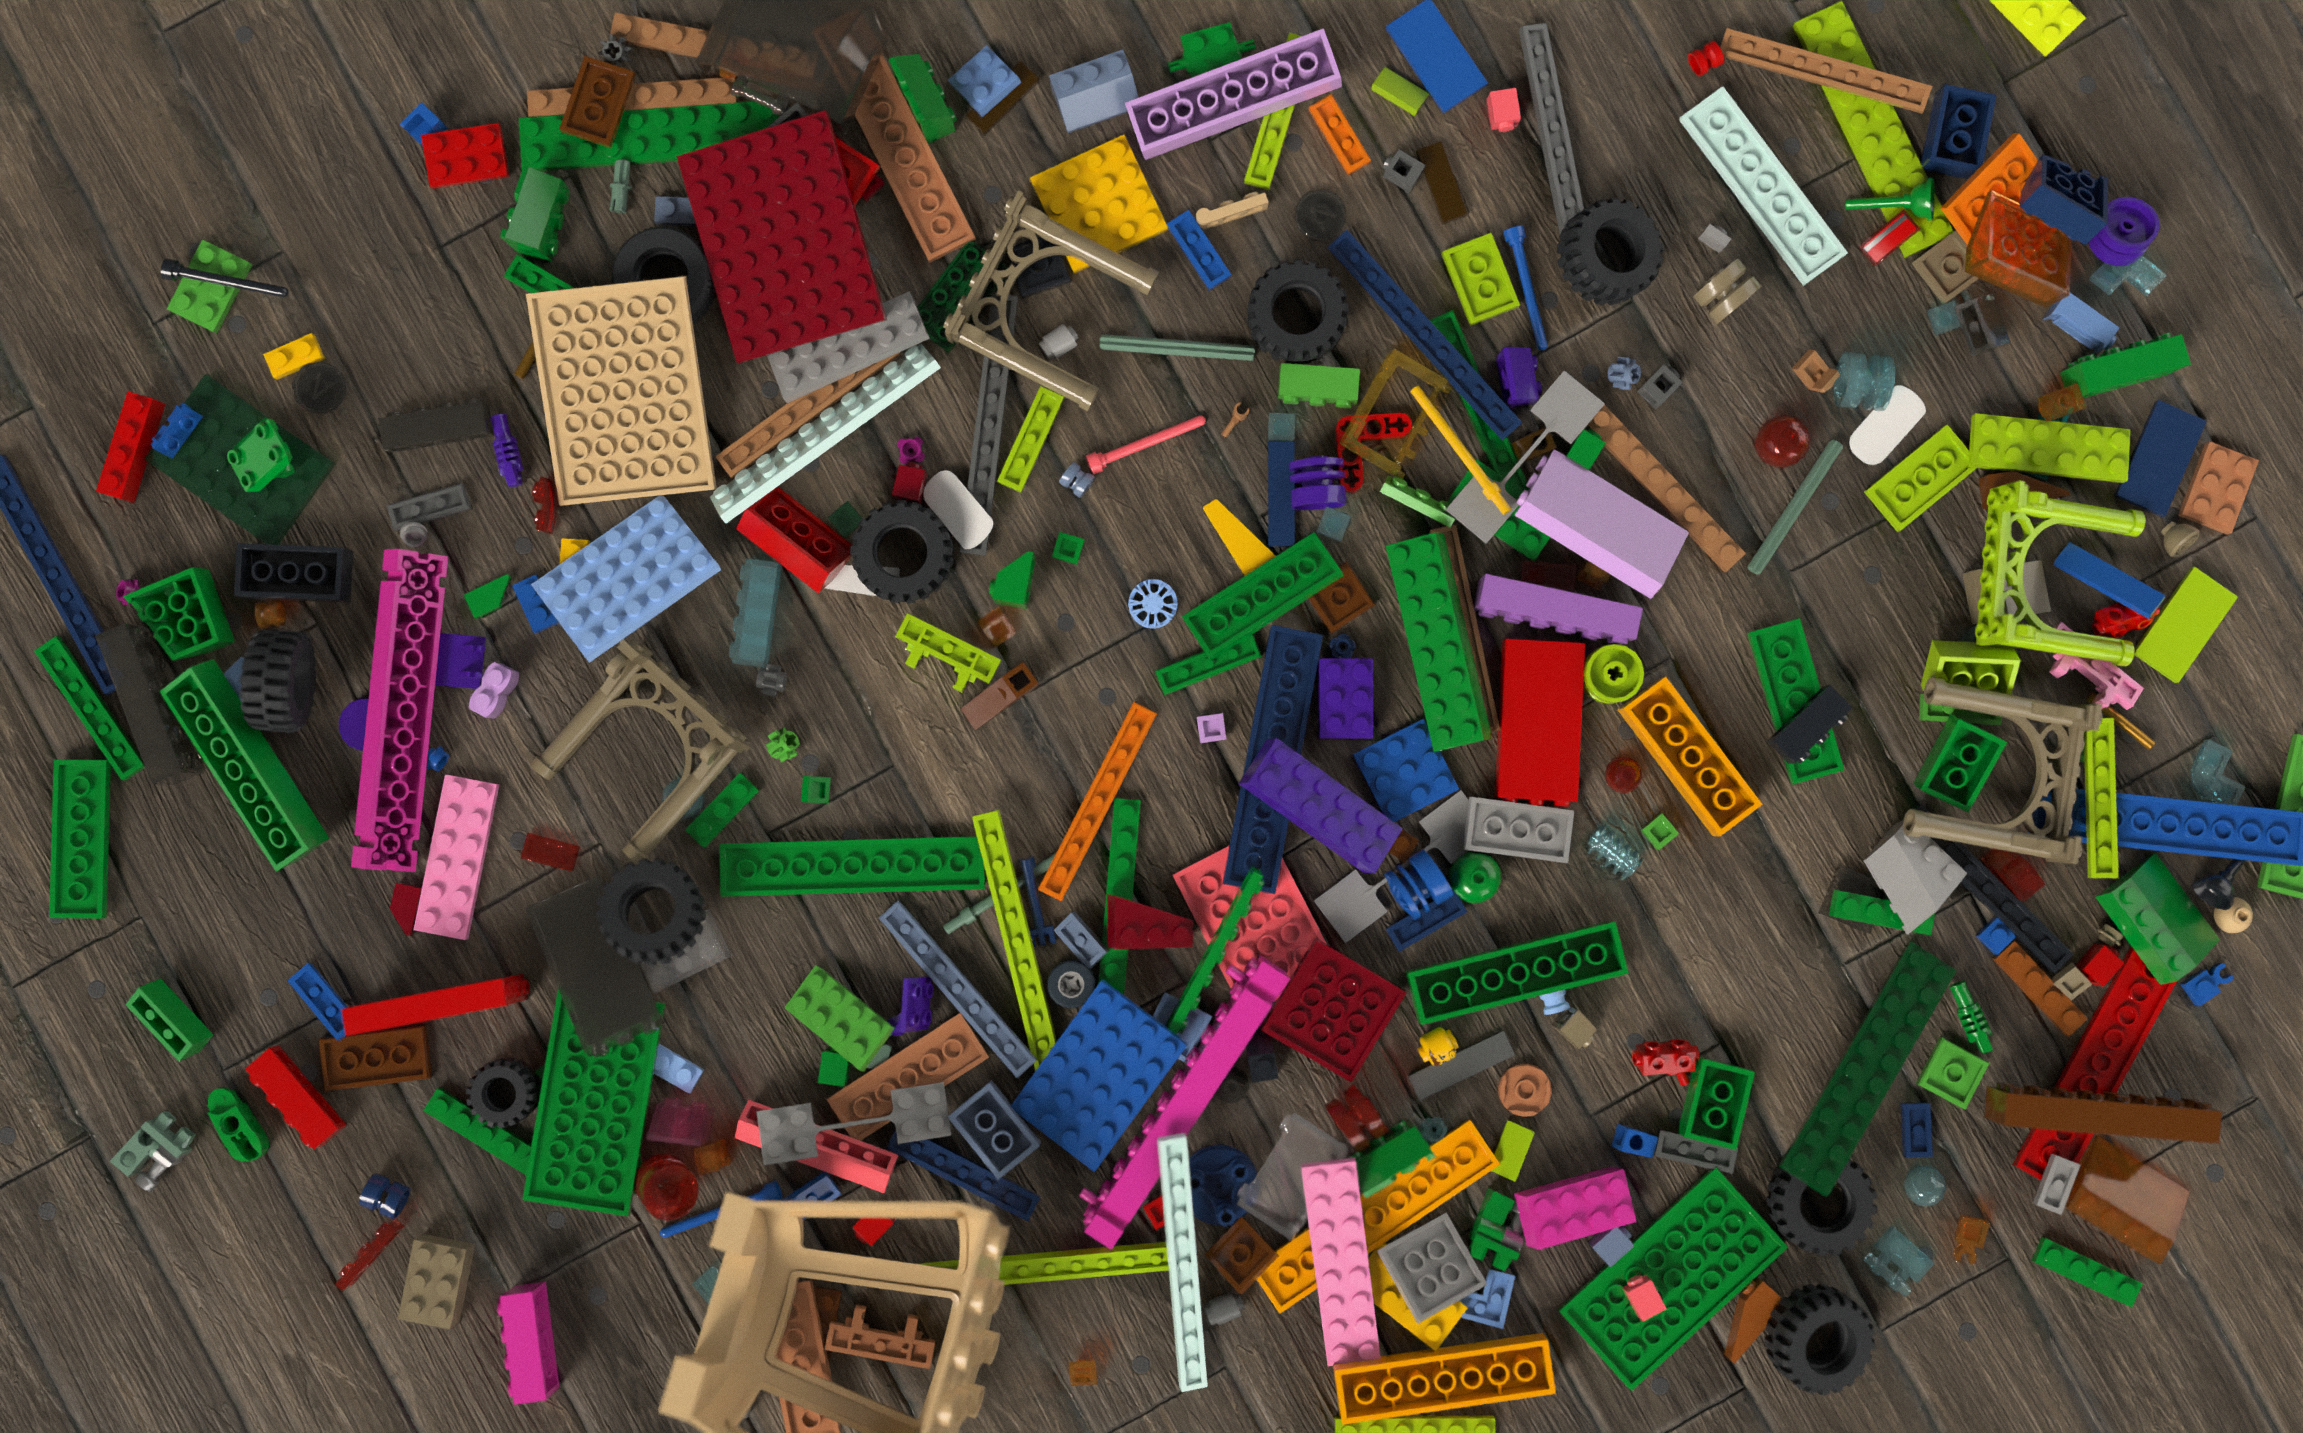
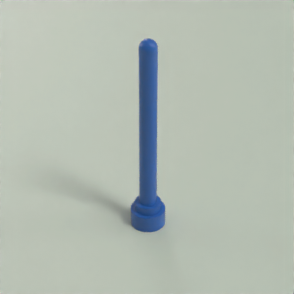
M1516 226L1504 230L1503 233L1505 241L1509 242V246L1513 247L1536 345L1539 350L1543 351L1547 348V341L1522 244L1525 242L1526 234L1524 226Z
M774 1180L766 1183L760 1192L744 1198L754 1201L783 1200V1195L778 1182ZM722 1206L663 1227L660 1230V1236L667 1238L718 1219Z

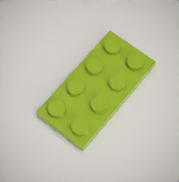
M1945 425L1866 489L1864 493L1893 528L1899 532L1977 468L1968 467L1969 450L1952 429Z

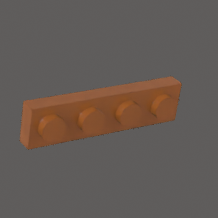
M2012 940L1998 955L1992 957L2064 1036L2069 1037L2088 1019L2015 941Z

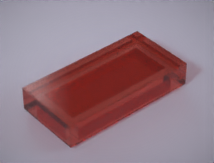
M527 833L521 859L567 871H574L580 846Z

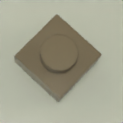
M2073 962L2051 978L2053 983L2070 1000H2073L2092 985L2090 979Z

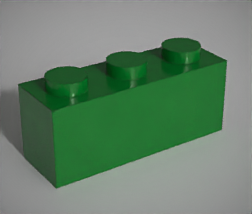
M161 978L139 987L125 1004L178 1062L199 1053L213 1037L212 1032Z

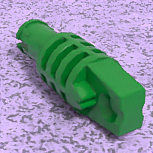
M1962 980L1951 984L1949 988L1958 1005L1956 1013L1969 1042H1976L1979 1051L1983 1054L1992 1051L1993 1048L1988 1036L1993 1034L1980 1004L1973 1001L1966 981Z

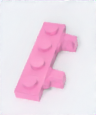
M2062 622L2054 626V629L2074 632ZM2057 653L2053 655L2057 661L2052 665L2049 672L2058 679L2066 674L2069 669L2078 670L2096 685L2095 690L2099 693L2091 704H2102V709L2107 708L2110 703L2112 705L2119 703L2128 710L2134 706L2144 689L2109 661Z

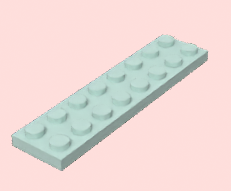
M1723 86L1680 117L1679 121L1803 286L1848 254Z

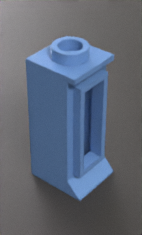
M2069 291L2063 297L2058 296L2042 318V320L2052 319V323L2089 349L2093 348V354L2103 349L2108 350L2117 339L2114 335L2119 327Z

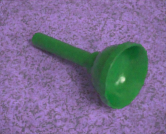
M1928 178L1927 181L1915 185L1911 193H1904V196L1847 199L1845 201V209L1904 206V209H1911L1915 216L1927 218V221H1933L1934 181L1933 178Z

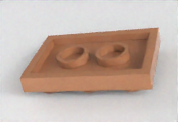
M2210 441L2205 443L2178 516L2224 534H2231L2259 460Z

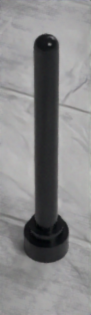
M166 258L161 265V277L166 280L176 281L177 279L188 278L278 297H287L289 294L286 287L186 268L178 260Z

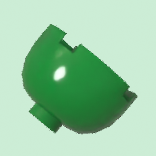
M1468 851L1451 863L1448 871V883L1460 900L1468 903H1483L1490 900L1498 892L1501 884V871L1497 862L1490 855L1479 851Z

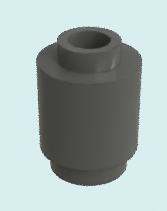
M1231 1290L1209 1300V1303L1204 1305V1309L1211 1325L1217 1323L1222 1325L1242 1316L1241 1310L1245 1309V1305L1240 1294L1235 1295Z

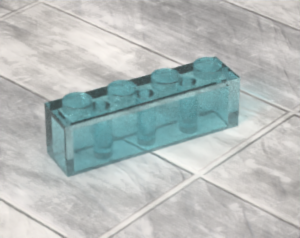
M746 558V565L742 564L740 580H743L742 591H738L736 605L740 606L739 615L735 616L733 621V632H736L735 643L731 642L729 649V658H732V663L736 665L766 668L769 662L782 565L778 562Z

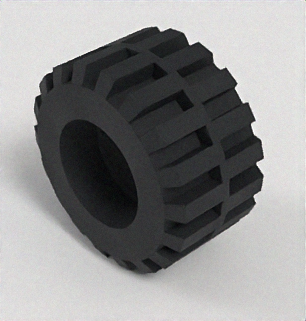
M514 1058L497 1059L478 1068L474 1072L476 1075L471 1077L468 1082L471 1084V1087L466 1089V1094H470L471 1097L467 1099V1105L472 1104L474 1107L471 1110L473 1116L478 1114L480 1116L478 1121L481 1123L488 1122L487 1126L490 1127L498 1125L499 1128L511 1126L527 1118L536 1109L534 1105L539 1102L540 1096H537V1092L541 1091V1085H536V1081L539 1080L538 1075L533 1076L531 1073L534 1069L531 1066L525 1067V1062L522 1060L514 1061ZM498 1077L508 1079L515 1087V1102L509 1108L499 1105L492 1096V1085Z

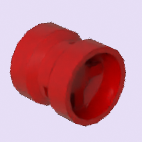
M1710 41L1703 46V49H1695L1688 54V62L1693 72L1698 77H1701L1708 73L1710 68H1717L1723 65L1724 56L1715 41Z

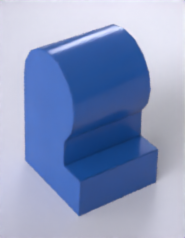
M1617 1124L1611 1146L1623 1152L1653 1158L1658 1136Z

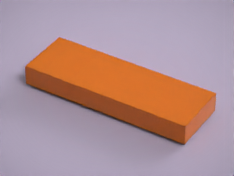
M1332 94L1309 106L1308 110L1347 175L1354 173L1371 162L1370 157Z

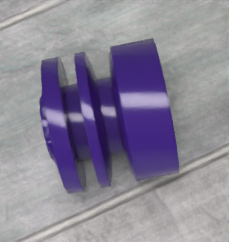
M1310 456L1290 462L1289 471L1298 473L1289 477L1290 482L1302 484V487L1293 489L1290 492L1292 509L1323 510L1345 506L1347 504L1346 487L1333 484V481L1345 477V472L1333 471L1344 467V459L1328 456Z

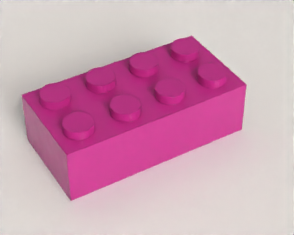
M1606 1167L1514 1193L1526 1245L1537 1250L1636 1222L1624 1169L1617 1167Z
M545 1281L514 1286L502 1294L500 1300H498V1313L503 1317L504 1325L501 1328L502 1342L506 1343L507 1348L504 1361L506 1369L510 1371L511 1379L508 1382V1393L510 1397H513L514 1405L547 1400L560 1387Z

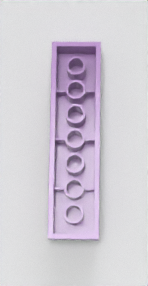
M1323 28L1126 102L1125 105L1144 159L1147 160L1342 87V81Z

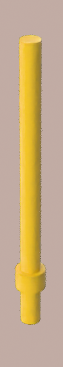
M1420 386L1414 387L1411 390L1412 395L1482 486V492L1486 498L1492 500L1503 515L1510 512L1512 508L1500 494L1501 489L1498 485L1490 481Z

